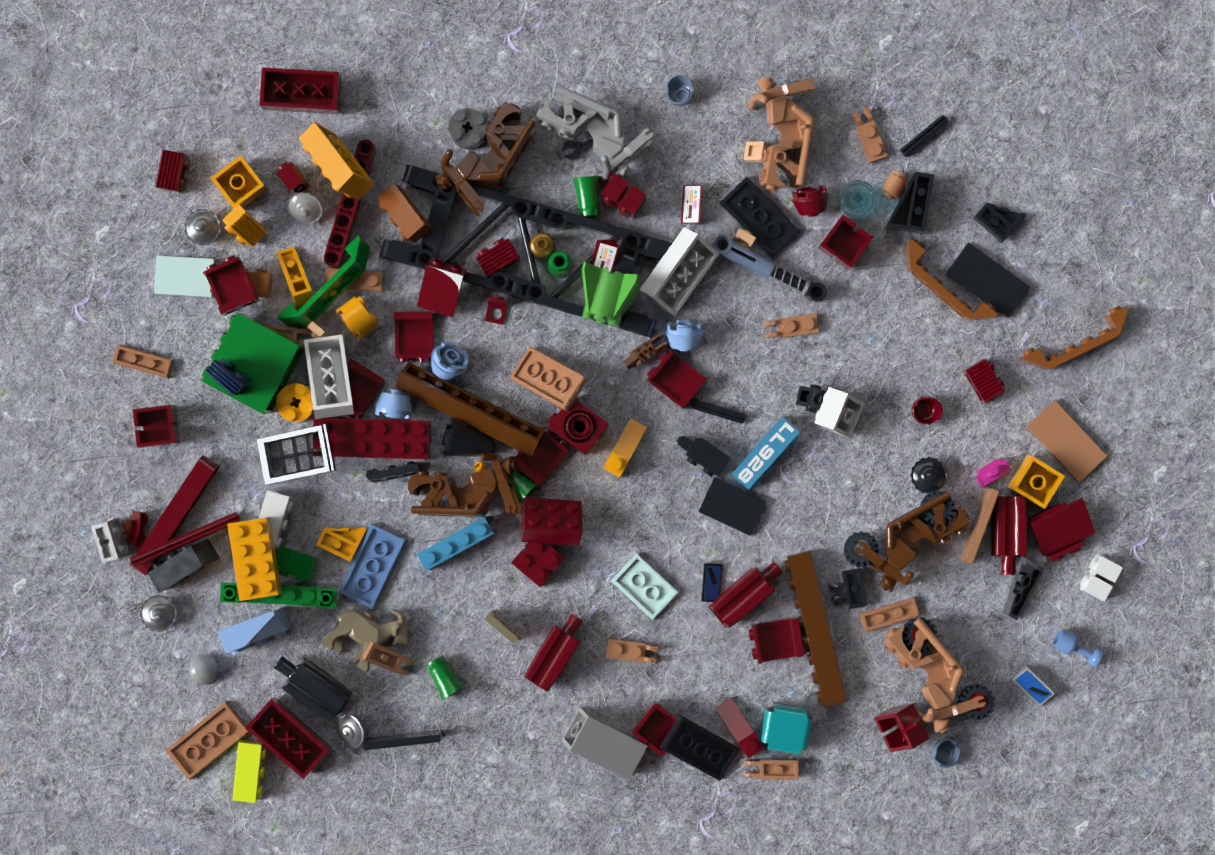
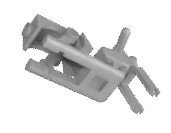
M558 85L556 89L557 96L554 102L562 105L563 119L556 116L550 110L549 101L547 100L544 107L540 106L536 116L539 117L538 125L544 130L558 133L559 136L575 140L584 131L589 132L593 138V152L601 157L604 167L603 173L598 174L599 180H607L614 173L622 179H627L631 172L629 163L646 148L650 147L653 132L647 136L646 133L650 129H644L623 150L622 118L620 112ZM573 110L582 113L581 117L576 121Z

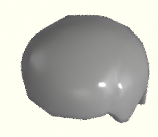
M208 654L197 655L189 665V674L193 681L208 685L216 679L219 669L215 658Z

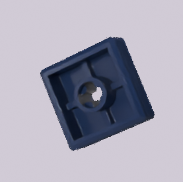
M223 358L221 360H213L211 366L205 369L206 373L232 396L244 395L243 392H246V389H249L248 386H251L249 382L250 377L242 371L239 373L234 368L236 365L228 358L226 360Z

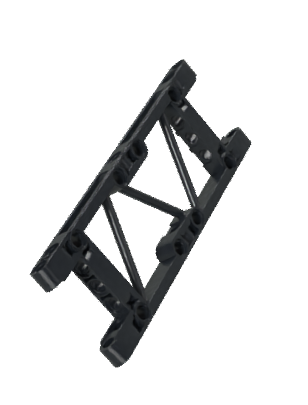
M409 164L406 165L402 182L410 184L413 188L435 194L427 220L432 229L422 237L420 247L396 240L389 241L384 239L379 254L380 257L422 270L426 268V265L422 264L424 256L427 255L431 259H438L440 244L445 237L446 224L450 220L451 208L458 194L455 187L452 191L446 192L444 188L437 185L435 177L440 173ZM470 185L482 199L501 205L442 260L444 263L449 264L504 211L512 207L513 214L518 219L532 281L503 272H496L491 278L466 272L463 282L582 317L583 306L557 298L582 275L583 264L547 296L545 288L540 283L535 257L530 249L531 240L526 222H536L556 231L565 229L569 224L611 237L610 239H615L616 242L622 240L613 269L614 273L618 271L624 274H632L638 255L660 261L672 243L490 188ZM525 205L527 211L520 214L517 212V207ZM555 216H562L564 218L563 223L556 225L553 222ZM628 238H635L637 244L634 247L628 246L626 243ZM593 254L585 262L591 264ZM499 277L505 279V284L502 287H497L494 284L495 280ZM538 288L542 291L539 298L531 296L533 289ZM626 310L622 316L620 327L615 328L652 338L657 321L648 318L647 315Z

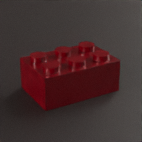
M524 497L523 511L521 513V542L579 546L583 533L582 501Z

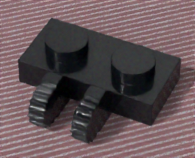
M861 568L841 571L843 582L828 585L829 589L834 590L844 587L845 594L831 596V601L846 599L848 609L868 606Z

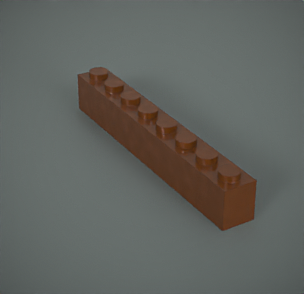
M408 362L400 373L396 389L401 390L403 393L530 457H533L545 433L544 429L437 377L411 362Z
M808 550L787 555L784 565L786 572L790 571L791 579H788L791 591L794 590L796 598H793L795 609H799L800 612L798 617L799 626L804 628L805 632L802 639L804 646H808L810 654H807L809 666L813 665L814 673H811L813 683L818 686L819 691L816 692L818 703L822 702V705L827 707L847 702L811 553Z

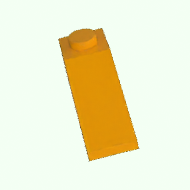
M293 246L278 251L276 254L296 309H298L313 296V293Z
M630 418L603 469L620 477L647 427Z

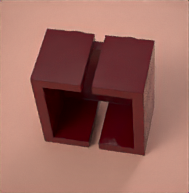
M614 173L601 192L603 203L610 208L613 206L619 209L618 213L626 219L629 217L633 219L646 201V194L633 185L629 189L627 187L629 183Z
M842 214L818 249L830 258L836 256L835 261L847 270H850L874 237L861 227L854 232L853 229L857 224Z
M176 405L132 409L134 427H143V430H135L137 448L180 443L179 428L174 426V423L178 422Z
M528 542L525 545L527 550L522 549L511 563L541 588L552 575L550 570L555 571L566 557L551 544Z
M654 700L632 728L631 732L645 744L649 739L648 746L663 757L666 752L660 748V745L677 717L672 713L669 716V710Z
M913 703L891 707L874 717L881 733L886 732L895 725L898 726V728L883 736L890 752L914 749L929 739L925 726L919 723L920 717Z

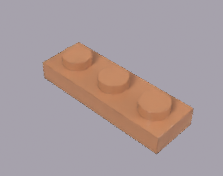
M326 268L325 283L339 269ZM365 271L348 289L382 292L384 273Z

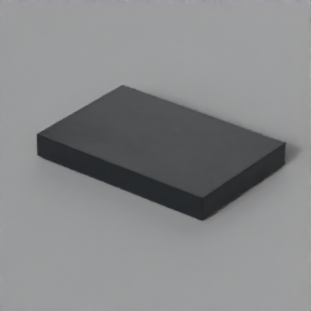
M714 477L698 512L751 536L766 501Z

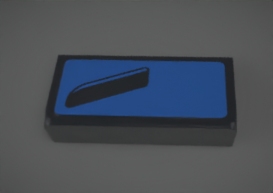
M703 563L701 602H713L721 594L723 564Z

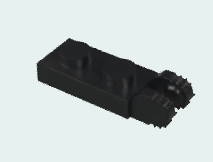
M410 461L403 463V466L400 467L395 465L384 467L385 470L381 471L373 468L366 472V477L370 482L377 483L417 475V472H421V468L418 463Z

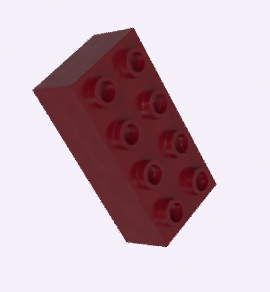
M262 67L259 106L263 110L339 114L342 76L339 72Z
M276 697L270 699L246 727L252 735L302 779L314 769L332 748Z

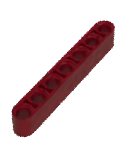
M363 139L358 143L354 157L359 164H366L365 172L370 175L376 155V147L370 140ZM365 145H370L371 151L367 154L362 153V148ZM344 193L342 194L324 253V262L331 268H339L344 261L345 248L349 244L362 198L358 200L353 197L349 198ZM350 199L354 200V207L346 208V202ZM343 218L349 219V224L346 227L340 226V221ZM337 236H343L344 238L341 245H335L334 241ZM333 254H337L338 261L334 264H331L329 262V257Z
M204 455L199 458L135 555L173 539L218 471V464ZM160 557L133 568L147 576V573L153 569L152 566L157 563Z

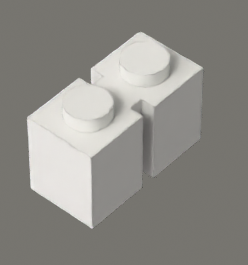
M1097 556L1090 563V573L1082 578L1080 590L1105 602L1113 586L1095 576L1098 575L1109 582L1115 583L1123 567L1102 556Z

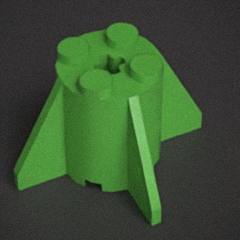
M584 262L582 276L585 307L582 318L591 321L595 319L596 324L607 326L608 323L611 326L620 327L623 314L640 293L641 285L638 284L640 275L624 274L615 271V273L609 272V269L599 268Z

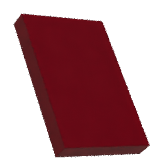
M1082 498L1029 521L1042 556L1095 534L1085 501Z

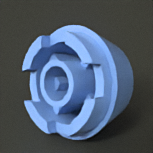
M677 320V324L673 325L669 322L666 330L671 347L680 351H690L691 349L698 348L704 333L702 323L693 324V320Z
M450 341L442 342L441 345L435 347L431 355L432 371L443 380L456 378L464 373L468 367L469 357L466 350L462 351L455 346L456 343Z
M390 389V392H381L374 406L376 407L375 415H381V412H383V415L387 417L403 419V415H405L404 418L410 419V413L413 412L410 396L401 394V390Z

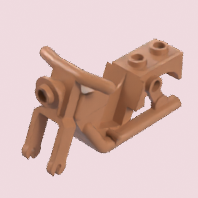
M762 77V80L757 81L762 92L751 96L748 108L754 110L758 101L766 104L767 124L776 127L781 134L780 142L769 146L763 152L762 161H764V166L760 171L759 180H761L760 186H766V190L777 191L785 187V184L778 179L777 167L787 177L791 178L790 187L798 188V185L804 186L814 118L786 96L807 93L809 90L815 89L817 85H809L816 81L813 78L775 87L776 83L773 82L772 78ZM796 149L794 162L787 158L784 151Z

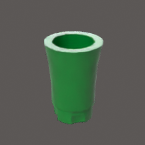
M599 176L573 178L581 216L599 215Z
M564 252L553 253L547 261L548 272L555 278H566L573 271V260ZM557 261H563V266L560 265L558 267L556 265Z
M516 470L509 477L515 486L520 504H523L524 497H529L536 489L537 484Z
M443 655L426 665L430 670L429 673L434 680L441 700L448 698L465 687L457 678L449 663L445 661Z

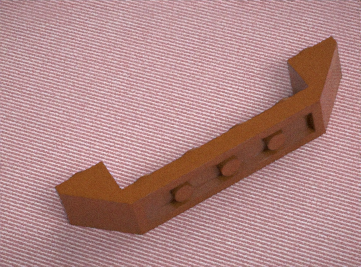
M910 239L906 243L908 271L965 321L993 319L998 315L995 312L996 308L988 302H982L973 312L970 311L972 308L966 302L962 301L961 303L951 289L948 288L946 290L942 286L943 283L936 276L931 277L924 265L916 263L925 252L923 244L916 239Z
M1116 306L1109 310L1110 314L1106 315L1105 318L1111 330L1106 328L1098 332L1100 336L1094 339L1092 336L1085 338L1081 341V345L1076 347L1073 344L1065 348V353L1058 355V353L1047 357L1048 361H1046L1041 349L1034 350L1032 347L1023 352L1024 356L1019 358L1020 361L1049 370L1119 336L1128 312L1127 306L1123 308Z

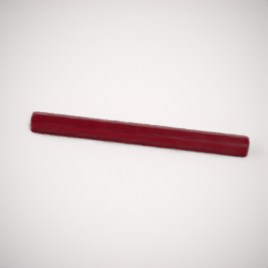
M234 512L132 556L130 558L133 567H138L190 542L193 543L228 527L227 524L240 522V517L237 512Z

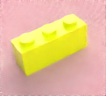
M247 740L238 742L232 801L256 803L259 798H262L263 786H260L261 778L263 779L265 775V767H262L263 759H266L267 748H264L263 743Z

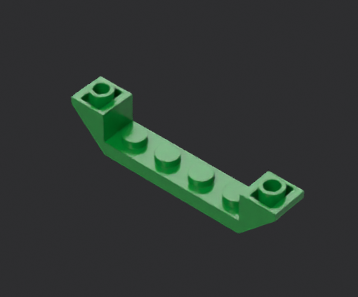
M357 236L345 248L351 258L299 310L290 303L277 318L288 327L309 325L312 321H316L366 271L370 246Z
M221 583L220 602L336 608L337 589L281 585L282 594L240 601L237 583Z

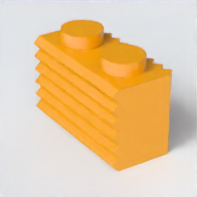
M239 204L222 220L226 224L224 228L232 236L234 234L238 235L236 239L243 246L247 244L253 248L267 234L264 227Z

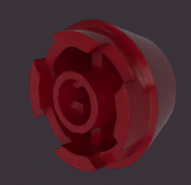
M820 185L819 189L808 186L796 189L797 193L792 192L793 199L791 201L799 215L815 217L819 213L826 211L829 198L826 186Z

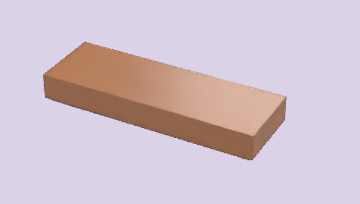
M118 344L112 363L168 379L174 362L171 359Z
M911 597L859 613L864 632H869L920 616L915 597Z

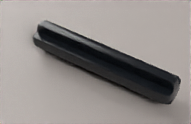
M944 115L937 118L900 149L902 155L908 157L949 122Z
M695 398L692 399L690 404L691 409L743 424L746 418L744 413Z

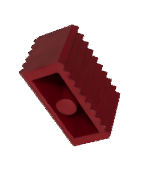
M162 149L155 187L160 190L181 193V189H185L186 186L185 170L188 171L190 166L188 156L184 153Z
M286 162L279 166V171H277L276 175L279 176L291 194L303 192L310 187L309 183L292 162L289 164Z
M500 238L494 242L495 246L488 250L486 247L477 253L476 260L487 278H491L494 273L501 272L521 260L509 238L506 240Z
M986 359L980 360L963 371L982 404L1005 392L1003 389L1005 387L1004 382L1000 377H996L993 372L995 370L990 360L987 361Z

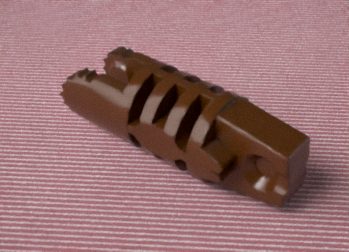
M662 331L629 353L630 356L623 360L627 369H631L636 365L638 367L670 346L669 341H665L657 347L653 346V344L663 338L664 334Z

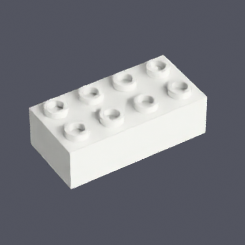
M684 227L642 285L640 291L660 308L675 316L719 253L697 233Z
M343 335L304 340L315 419L354 414Z

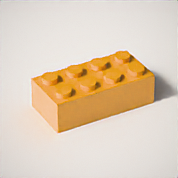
M313 122L299 137L303 144L302 148L312 155V161L318 167H321L323 170L321 173L333 183L331 186L336 192H343L349 198L353 197L360 200L375 185L335 132Z
M270 517L227 524L239 600L244 601L282 594Z

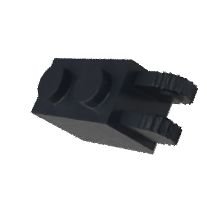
M685 436L677 438V445L687 451L685 455L688 458L686 460L695 467L697 464L704 468L702 471L710 477L713 474L718 476L730 458L703 438H697L694 442Z

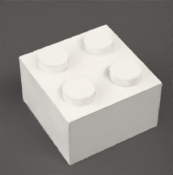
M829 387L824 394L823 403L816 414L814 423L833 433L851 439L865 403L848 393Z

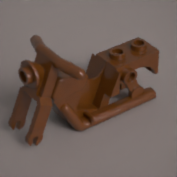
M504 102L502 107L499 106L494 113L495 119L492 123L489 122L485 128L486 142L490 147L488 153L477 155L473 151L470 152L458 164L456 170L453 165L449 164L453 151L448 149L441 160V167L444 173L435 177L437 185L444 189H447V187L451 188L454 185L458 194L470 207L473 214L480 216L476 209H480L482 213L484 212V201L470 185L502 187L535 133L533 128L536 122L532 119H529L526 126H504L509 121H520L521 110L512 103ZM503 142H516L511 151L503 144Z
M483 453L480 455V460L493 461L492 466L494 470L489 469L471 473L469 483L462 488H458L456 480L448 477L447 473L436 472V476H429L428 472H417V475H410V480L408 481L410 495L419 496L424 488L431 486L428 495L421 502V506H412L411 513L424 516L484 517L487 515L499 490L505 504V510L508 513L512 512L517 515L516 510L518 507L519 512L522 513L523 507L520 504L515 486L509 475H513V472H516L517 461L514 460L513 456H509L503 461L501 455ZM444 495L447 496L450 507H440L439 503Z

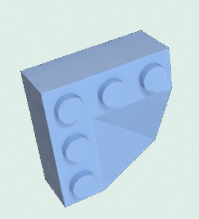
M282 607L219 630L218 634L225 653L231 652L234 655L251 648V643L257 642L259 645L269 641L268 637L275 635L276 638L287 635L286 631L291 628Z

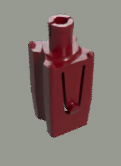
M998 496L991 514L990 554L992 556L996 554L997 557H1001V575H1015L1016 557H1020V555L1023 557L1027 556V524L1029 519L1026 511V497Z
M772 562L761 572L757 567L750 568L724 590L708 608L725 628H730L775 592V588H771L770 583L783 571L775 562Z
M571 614L562 629L556 625L553 626L534 656L524 678L548 692L580 644V640L574 636L583 620Z

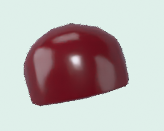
M923 396L913 403L911 412L913 418L918 423L930 425L941 419L943 408L936 398Z

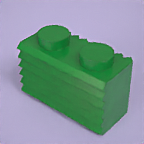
M281 546L277 555L279 575L288 577V574L296 576L295 580L306 583V580H312L319 558Z

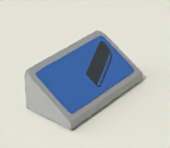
M1024 666L1011 679L1039 706L1055 694L1027 666Z

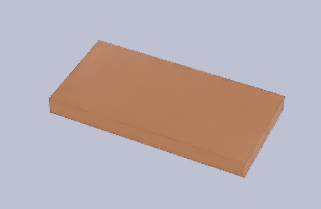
M529 346L510 376L512 381L567 412L588 380L580 373Z
M1055 400L1025 426L1077 482L1084 479L1107 457Z
M985 488L962 550L960 561L969 564L974 563L999 495L998 490Z
M226 701L165 751L190 780L249 731L246 729L245 723Z

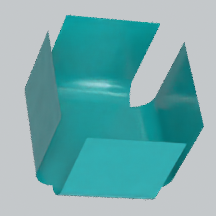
M773 702L775 705L774 712H769L764 708L759 735L760 740L769 743L768 746H765L768 750L800 755L801 749L807 750L812 717L809 716V719L807 718V710L804 707Z

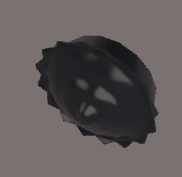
M930 456L921 458L912 467L910 474L912 478L911 483L921 493L926 492L929 494L932 491L935 492L943 489V485L947 483V468L937 458H931Z

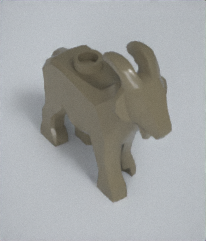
M347 609L341 614H336V618L340 623L321 644L341 654L343 651L342 642L350 636L353 640L362 644L353 662L357 664V667L368 672L370 663L363 660L362 657L370 641L383 645L393 635L395 637L393 646L397 643L407 644V618L402 611L396 609L392 610L391 613L397 615L399 620L380 624L373 619L374 615L368 611L361 612L359 610Z

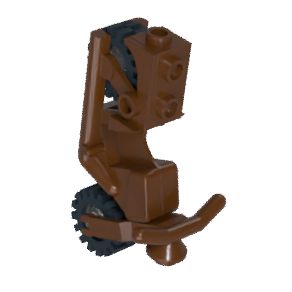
M932 491L923 498L919 507L888 523L885 529L886 560L878 555L879 547L875 537L869 535L868 532L863 533V531L855 532L848 537L844 544L843 553L847 562L849 561L852 566L865 568L869 565L884 574L881 576L882 580L880 583L885 591L888 590L892 593L896 583L902 588H906L914 578L912 571L907 572L904 577L900 572L916 558L915 547L918 540L925 538L933 545L938 542L940 545L950 540L949 536L955 533L958 536L967 531L966 527L970 524V517L966 510L962 511L961 507H958L956 510L955 502L951 499L948 492ZM956 512L955 521L946 527L945 525L948 524L949 521H951ZM922 517V520H923V521H924V520L926 521V525H925L922 521H920L918 518Z

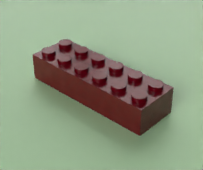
M313 418V427L328 424L334 457L430 460L431 421ZM319 433L313 434L312 449L320 448ZM322 451L312 453L313 456L323 457Z

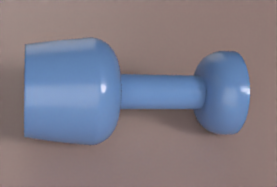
M1060 629L1057 632L1052 643L1063 654L1068 655L1076 651L1087 657L1089 665L1093 668L1099 664L1103 656V651L1100 649L1090 651L1079 645L1078 636L1064 629Z

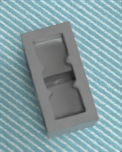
M120 518L91 526L102 563L131 554L126 537L121 531Z

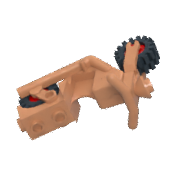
M919 617L909 620L903 625L904 628L892 627L886 633L887 637L883 642L886 644V649L891 654L894 653L896 655L898 663L904 669L923 668L927 673V682L921 691L930 709H928L925 715L920 710H917L920 721H934L935 733L939 731L943 733L950 727L948 724L950 719L948 717L962 713L968 719L980 720L990 716L989 713L993 712L992 707H995V703H993L995 697L991 696L992 691H988V687L980 684L966 686L965 689L960 691L961 694H958L957 698H960L959 701L952 704L964 674V669L938 639V636H936L938 632L934 630L935 625L930 624V620ZM929 650L932 652L930 655L921 657V653Z

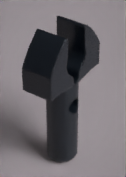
M593 138L579 144L573 143L572 140L566 141L562 151L568 148L575 150L572 154L565 155V158L569 160L578 159L580 151L593 147Z

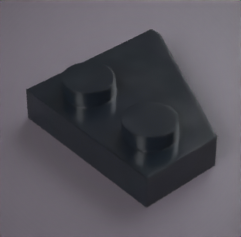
M986 203L973 219L999 242L1003 243L1025 218L1026 214L1022 212L1019 214L1010 211L1008 208H999L994 204Z

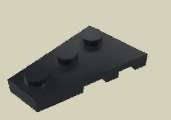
M1022 556L1002 612L1015 620H1018L1044 571Z

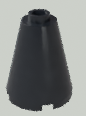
M449 419L451 425L447 424L442 440L445 451L441 450V455L480 457L483 453H494L496 443L493 442V438L456 419Z

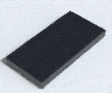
M747 176L719 203L744 230H748L756 237L755 241L772 258L800 232Z
M969 242L945 273L983 302L993 305L996 311L1006 318H1009L1030 288L1029 285Z
M679 714L660 745V748L718 781L722 779L740 749L738 746Z
M442 729L366 738L362 743L363 750L436 743L442 740L444 731Z

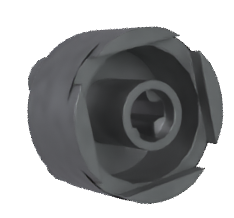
M463 108L455 111L451 116L448 130L451 139L459 148L473 150L486 141L485 128L487 123L483 115L477 110ZM471 126L473 130H469V132L466 133L464 128Z

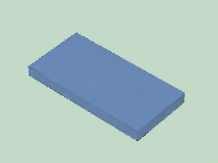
M371 523L338 593L374 609L406 539Z

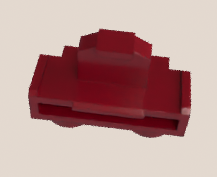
M133 510L130 519L122 523L121 531L123 535H127L128 545L141 547L145 541L144 528L148 523L146 512Z

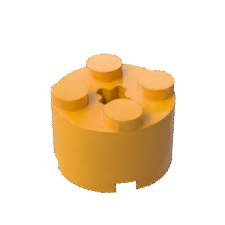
M360 296L358 298H351L336 310L338 315L341 313L342 322L353 336L358 334V341L377 328L378 319L372 311L370 313L367 312L366 304Z
M294 383L285 386L278 393L276 406L279 414L284 419L301 423L308 421L314 416L311 389L309 387ZM295 399L301 400L299 407L293 405Z

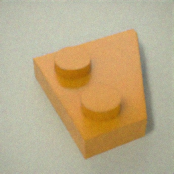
M324 528L316 546L351 562L367 528Z

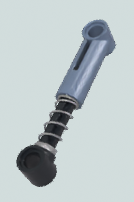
M719 235L715 238L712 247L720 256L767 279L768 277H773L774 280L777 279L782 284L789 285V288L797 289V292L801 291L810 302L819 303L826 297L827 289L822 283L805 281L801 279V276L797 277L793 275V272L789 273L785 271V268H779L776 261L730 239L727 235ZM725 241L728 247L725 250H720L717 247V243ZM731 249L734 250V251H736V252H738V253H740V254H742V255H744V256H746V257H748V259L745 258V257H743V256H741V255H739V254H737V253H735V252H733V251H731ZM813 288L820 289L821 296L819 298L812 295L811 291Z

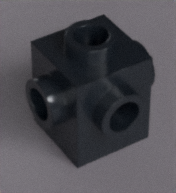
M810 384V387L799 386L796 405L806 407L805 411L816 413L817 410H820L824 394L827 391L821 390L822 386Z

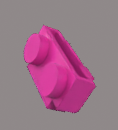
M997 458L976 471L978 475L974 476L980 488H983L1004 476V474L1011 471V468L1005 459L1000 461Z

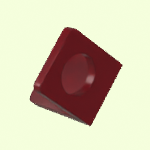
M493 296V298H488L485 321L503 325L508 303L504 301L503 297ZM492 309H500L501 317L499 319H493L490 316Z

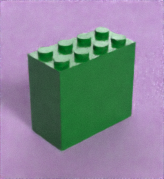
M237 313L229 321V330L221 336V345L219 349L214 350L211 356V363H213V360H221L222 358L226 360L228 358L236 365L234 368L239 373L242 371L250 377L249 382L251 386H248L249 389L243 392L244 395L232 396L207 374L205 369L202 373L204 377L202 382L261 414H269L276 405L278 393L286 386L297 365L305 345L246 313Z

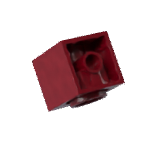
M575 399L568 412L561 409L558 414L554 412L548 420L550 423L548 427L585 455L609 425L577 399ZM577 422L585 423L586 428L583 432L575 430Z

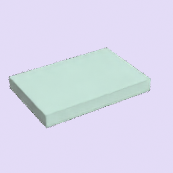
M156 256L154 294L213 298L206 276H204L203 271L207 270V266L214 264L215 259Z
M638 553L611 580L652 620L679 593Z

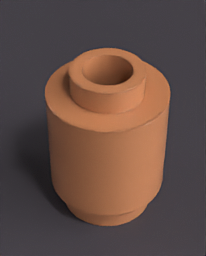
M894 170L892 174H889L881 188L882 195L889 200H893V198L898 199L906 185L907 177Z

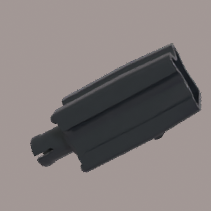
M282 656L274 666L275 670L288 678L286 686L283 685L282 689L314 712L332 722L353 692L309 659L304 658L302 664L295 665Z

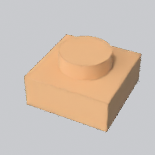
M764 141L746 142L744 161L764 162L762 161V156L767 144Z
M739 228L733 240L750 248L756 237L748 230H741Z
M313 321L307 326L312 331L310 335L313 338L329 336Z

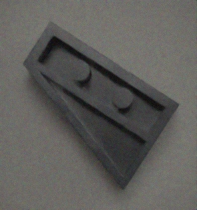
M915 172L885 226L886 229L923 234L925 232L934 174Z
M209 539L194 545L190 542L181 548L182 552L179 554L174 552L167 556L168 561L164 563L160 561L152 566L153 570L147 574L158 593L168 590L196 571L205 568L204 566L220 559Z

